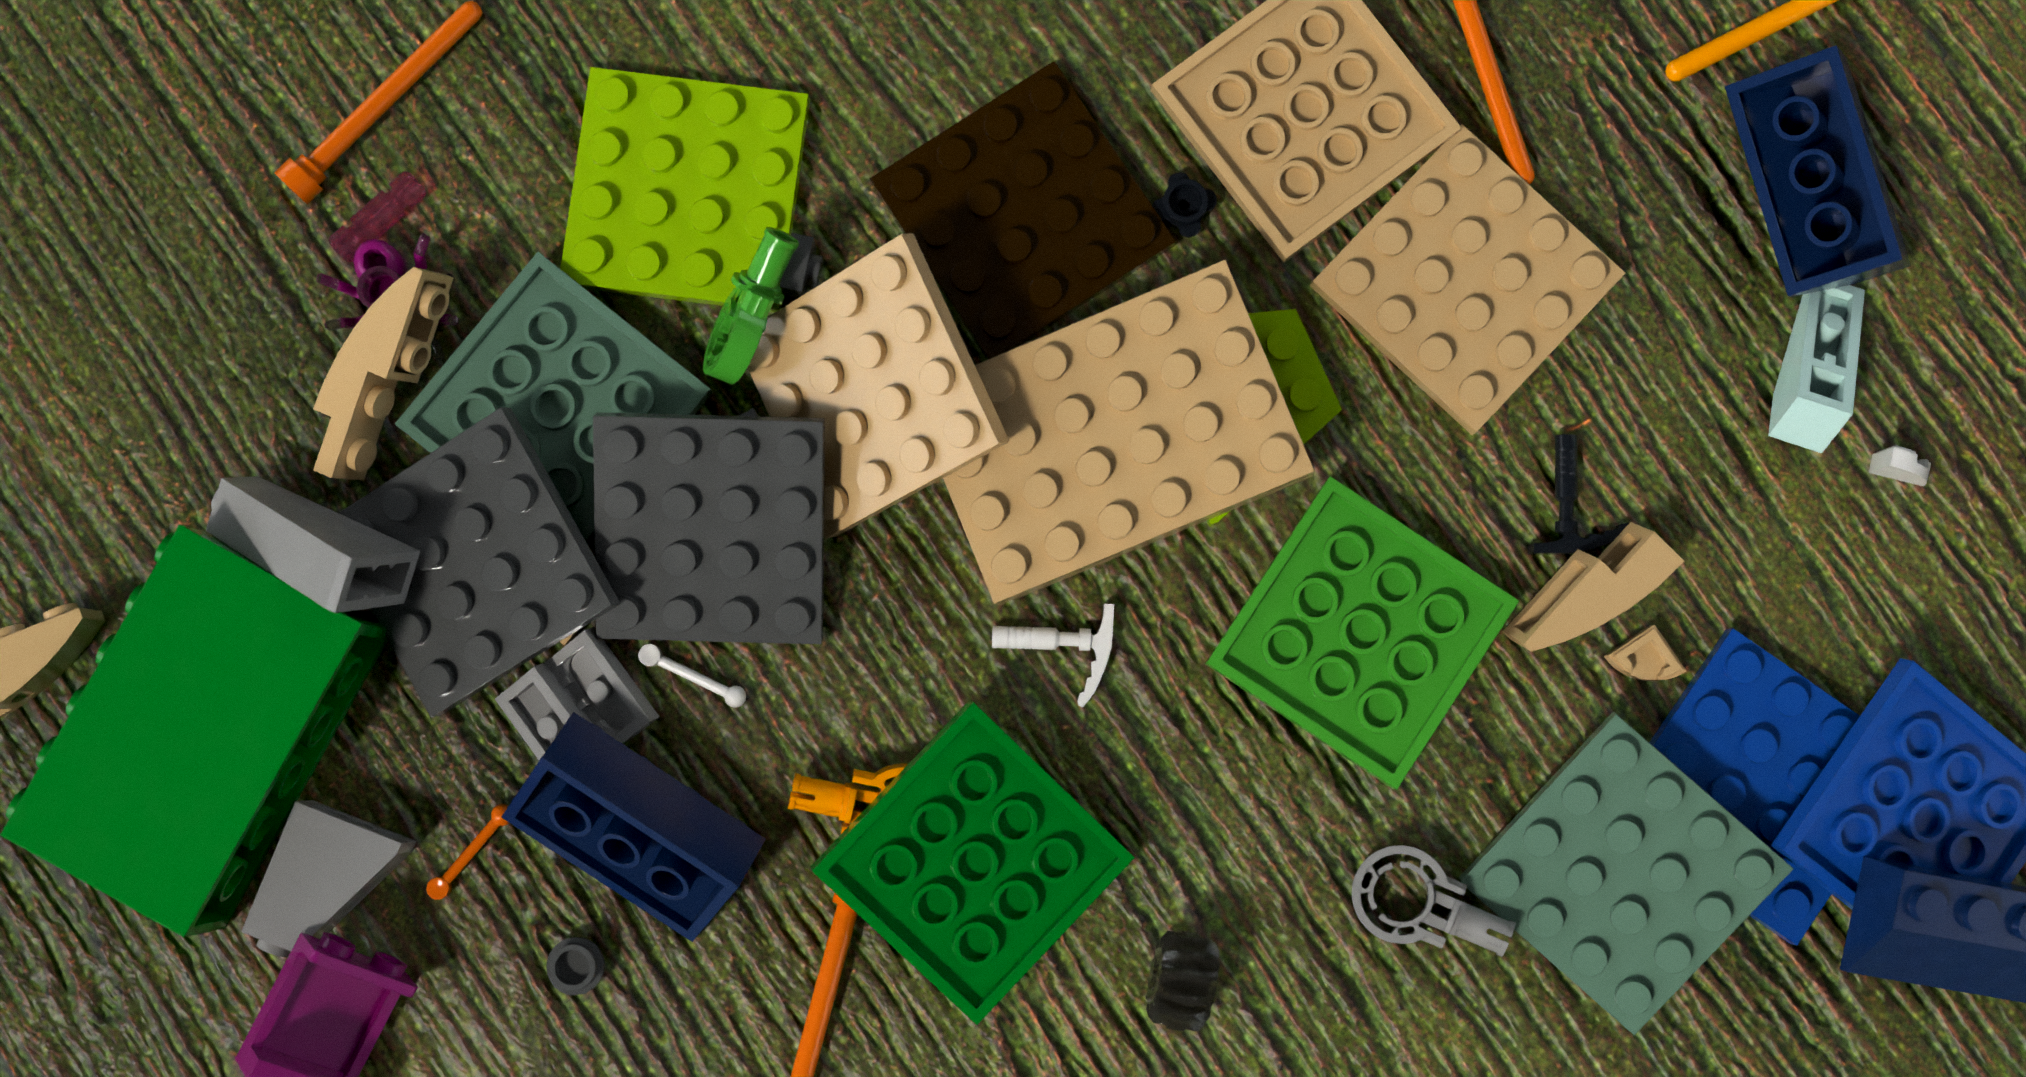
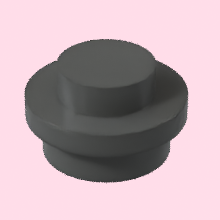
M583 937L565 939L559 942L550 952L546 966L547 975L552 985L562 993L568 995L587 993L595 988L603 977L605 971L603 953L589 939Z

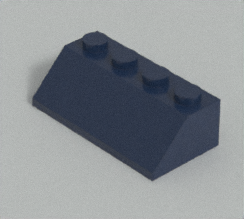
M1837 45L1724 86L1788 297L1853 285L1911 266L1847 57Z
M575 712L569 717L501 817L691 942L695 940L738 889L766 838L750 829L744 822L732 817L702 797L697 791L685 786L652 764L646 757L638 755L605 733L599 726L590 723Z
M1864 856L1840 970L2026 1003V886Z

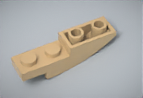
M413 267L395 281L370 306L355 325L339 350L323 382L313 408L331 417L313 469L314 471L336 479H365L367 470L376 458V444L385 417L390 413L394 405V391L397 382L418 383L421 372L430 361V346L439 320L448 308L449 290L454 279L453 277Z
M69 603L44 612L43 617L45 621L25 628L24 624H15L0 629V719L25 705L70 668L90 645L106 622L102 611L80 608L77 603Z

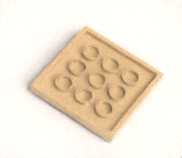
M1266 0L1151 86L1153 95L1283 263L1435 152L1443 143L1462 129L1362 0Z
M1461 124V131L1440 146L1312 281L1310 287L1466 431L1474 435L1625 275V272L1471 131Z
M913 233L900 234L767 317L766 329L762 333L754 356L747 367L770 417L825 418V539L836 537L1010 442Z

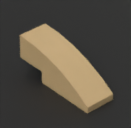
M1630 522L1598 558L1577 549L1503 630V633L1510 640L1530 652L1568 641L1600 627L1629 610L1658 588L1684 560L1656 532Z

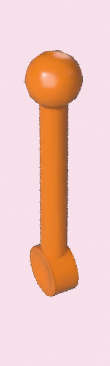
M496 805L491 812V820L443 876L432 878L428 882L426 890L430 898L440 900L449 896L452 890L451 882L500 826L509 824L508 821L501 818L508 805Z

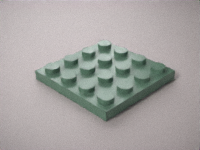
M537 252L405 410L395 425L431 453L500 407L512 408L587 545H589L595 537L593 415L597 412L695 415L713 391L560 268Z
M1613 711L1460 875L1459 880L1461 883L1466 884L1467 889L1499 917L1516 922L1514 930L1628 1031L1635 1035L1794 868Z

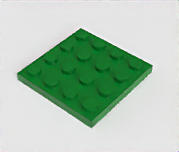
M970 699L810 868L818 878L978 1025L1135 857Z

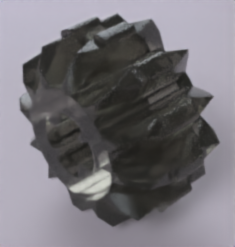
M1167 931L1160 938V942L1156 945L1154 958L1151 960L1150 974L1147 978L1148 989L1145 996L1147 1000L1146 1012L1153 1023L1164 1025L1166 1029L1184 1032V1030L1198 1032L1205 1025V1022L1210 1018L1211 1007L1215 1003L1216 988L1219 984L1218 972L1221 964L1218 960L1220 952L1216 943L1199 936V934L1181 931V933Z

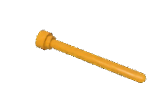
M1790 0L1670 61L1666 66L1665 74L1671 81H1681L1839 0Z

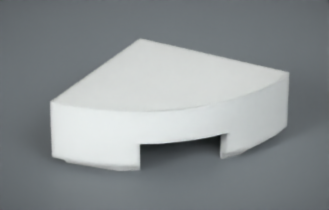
M1895 445L1872 454L1868 473L1925 486L1928 481L1931 463L1928 459L1917 460L1918 454H1916V451Z

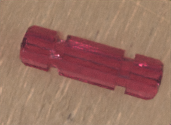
M407 171L401 172L389 183L391 189L387 193L381 190L349 219L352 224L348 228L342 225L329 237L328 242L342 259L347 262H353L355 251L360 244L367 240L379 239L405 215L403 209L409 205L413 208L426 196L425 188L411 173Z

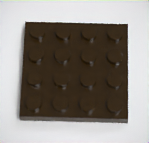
M1055 61L870 178L871 185L904 234H914L937 285L987 360L1026 343L1170 250L1176 243Z

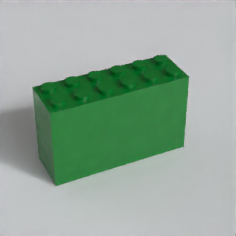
M179 524L176 531L166 535L159 544L154 556L157 564L146 583L139 584L130 594L125 605V612L128 614L117 633L111 634L100 646L95 658L98 666L87 685L79 687L70 698L66 707L68 718L57 736L50 738L40 750L36 759V766L39 768L28 787L20 790L10 802L6 811V817L9 820L0 836L178 935L189 937L226 928L287 820L295 801L300 797L388 639L385 635L387 629L374 619L357 610L333 613L210 533Z

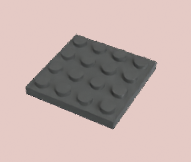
M500 407L339 513L420 550L404 604L371 608L379 624L387 629L385 635L431 718L443 715L620 605L617 596L512 408Z
M597 412L594 414L595 559L620 602V605L596 619V639L822 644L824 620L825 418Z

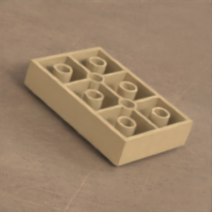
M1223 260L975 365L1010 442L943 479L994 604L1004 605L1313 477L1314 469L1227 262Z

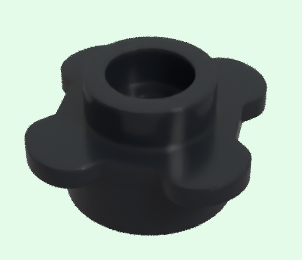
M1175 173L1169 177L1167 182L1168 188L1162 199L1155 200L1152 206L1163 222L1167 221L1177 227L1181 236L1191 238L1199 234L1201 230L1200 222L1206 212L1212 211L1216 207L1217 197L1213 190L1209 188L1204 189L1201 184L1189 179L1187 174ZM1183 200L1189 203V208L1186 210H1182L1179 207V203Z

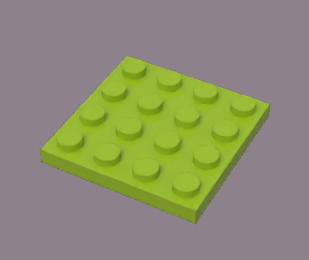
M590 67L560 269L583 288L589 290L723 306L730 293L736 288L731 281L734 272L740 273L741 270H748L764 237L766 227L779 229L789 235L792 233L810 105L809 95L806 93ZM773 303L770 312H777L782 308V304Z

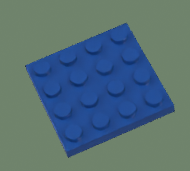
M1729 628L1724 631L1649 743L1794 868L1749 916L1787 943L1797 946L1831 896V893L1775 850L1771 844L1860 715L1734 628Z
M1900 658L1771 846L1851 910L1853 909L1864 856L2012 883L2026 862V753L1915 661Z

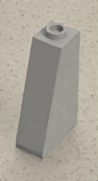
M261 477L221 478L218 490L215 492L211 502L212 511L206 528L208 533L333 613L404 604L420 550Z

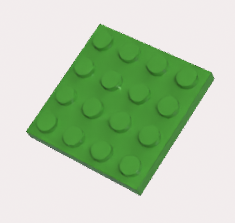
M1329 476L1205 662V665L1390 788L1397 790L1519 600Z

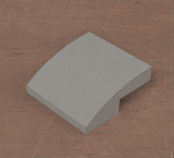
M595 627L581 632L545 663L531 668L495 698L498 705L538 760L544 755L573 712L590 723L599 726L605 733L623 745L659 718L657 712L603 639H596Z

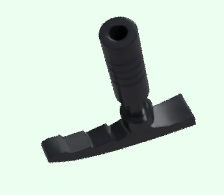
M1555 435V499L1559 502V521H1555V533L1559 534V538L1553 542L1527 545L1528 555L1574 554L1577 549L1581 551L1591 550L1613 542L1629 524L1628 522L1617 525L1615 529L1603 531L1600 535L1588 534L1585 535V538L1576 534L1578 533V521H1574L1573 502L1578 498L1577 435Z

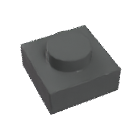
M791 233V236L798 240L799 246L794 251L781 278L780 287L782 289L781 292L785 296L784 298L796 300L807 293L808 287L815 288L819 285L824 256L816 255L817 249L814 237Z

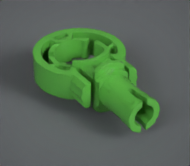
M766 227L764 237L748 270H741L740 273L734 272L731 281L736 288L733 289L725 300L706 347L703 361L704 374L731 385L735 384L742 377L750 364L762 333L766 329L767 316L773 303L780 305L784 300L785 296L778 284L794 251L799 246L798 240L793 236L773 227Z

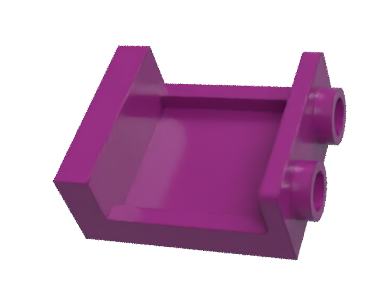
M301 932L235 1057L244 1076L358 1077L400 995L413 998L418 988L405 972L407 965L398 958L379 951L375 952L373 958L354 952L356 946L353 943L332 933L324 932L321 939Z

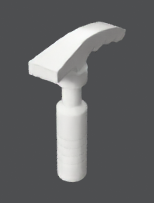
M1114 604L1103 605L1101 625L1095 635H1092L1091 629L1079 628V632H1059L1057 628L993 626L992 648L1056 650L1059 646H1078L1079 651H1090V648H1092L1095 652L1096 660L1091 661V676L1087 677L1084 691L1079 693L1077 700L1078 706L1084 707L1096 691L1111 652Z

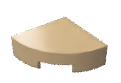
M1655 624L1647 626L1604 655V658L1616 670L1637 680H1667L1686 672V669Z

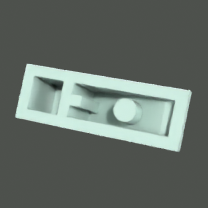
M1848 285L1802 295L1773 393L1768 436L1823 453L1853 415L1864 289Z

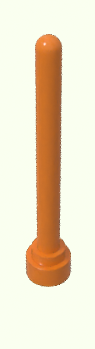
M1453 0L1508 166L1530 185L1534 181L1535 172L1477 0Z
M474 1L463 3L307 157L301 154L295 161L289 157L274 174L308 205L323 190L320 184L327 178L323 173L480 20L482 16L480 5Z
M835 892L832 902L836 903L837 906L790 1077H814L858 916Z

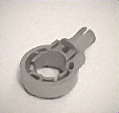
M1389 846L1369 855L1357 869L1351 892L1353 907L1364 927L1376 937L1397 944H1408L1422 940L1442 949L1446 938L1419 927V923L1423 922L1495 952L1500 957L1504 955L1509 943L1487 934V929H1492L1512 937L1516 922L1505 920L1436 891L1434 886L1439 885L1464 896L1467 885L1447 877L1438 862L1426 852L1410 846ZM1394 854H1406L1420 859L1419 867L1400 861V867L1415 871L1423 879L1427 889L1425 906L1417 916L1406 921H1395L1381 913L1378 918L1384 923L1395 927L1391 932H1387L1376 926L1368 918L1363 909L1360 894L1367 892L1368 901L1373 911L1377 908L1373 896L1375 883L1380 875L1387 870H1391L1393 865L1392 862L1385 864L1376 872L1372 865L1378 860ZM1425 865H1428L1435 874L1434 879L1431 880L1423 871ZM1367 872H1370L1372 877L1368 887L1364 888L1362 887L1363 878ZM1434 903L1449 908L1446 919L1431 913ZM1412 926L1414 928L1411 933H1398V929L1402 927Z

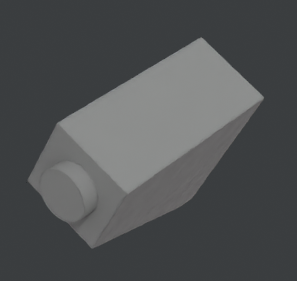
M313 800L295 801L241 932L258 938L257 948L276 956L288 957L301 932L321 939L324 932L329 933L413 851L416 841Z

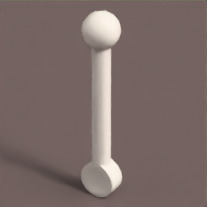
M646 644L639 650L638 657L643 665L663 667L724 697L726 704L730 707H740L746 701V692L742 687L737 685L727 687L662 655L661 649L656 645Z

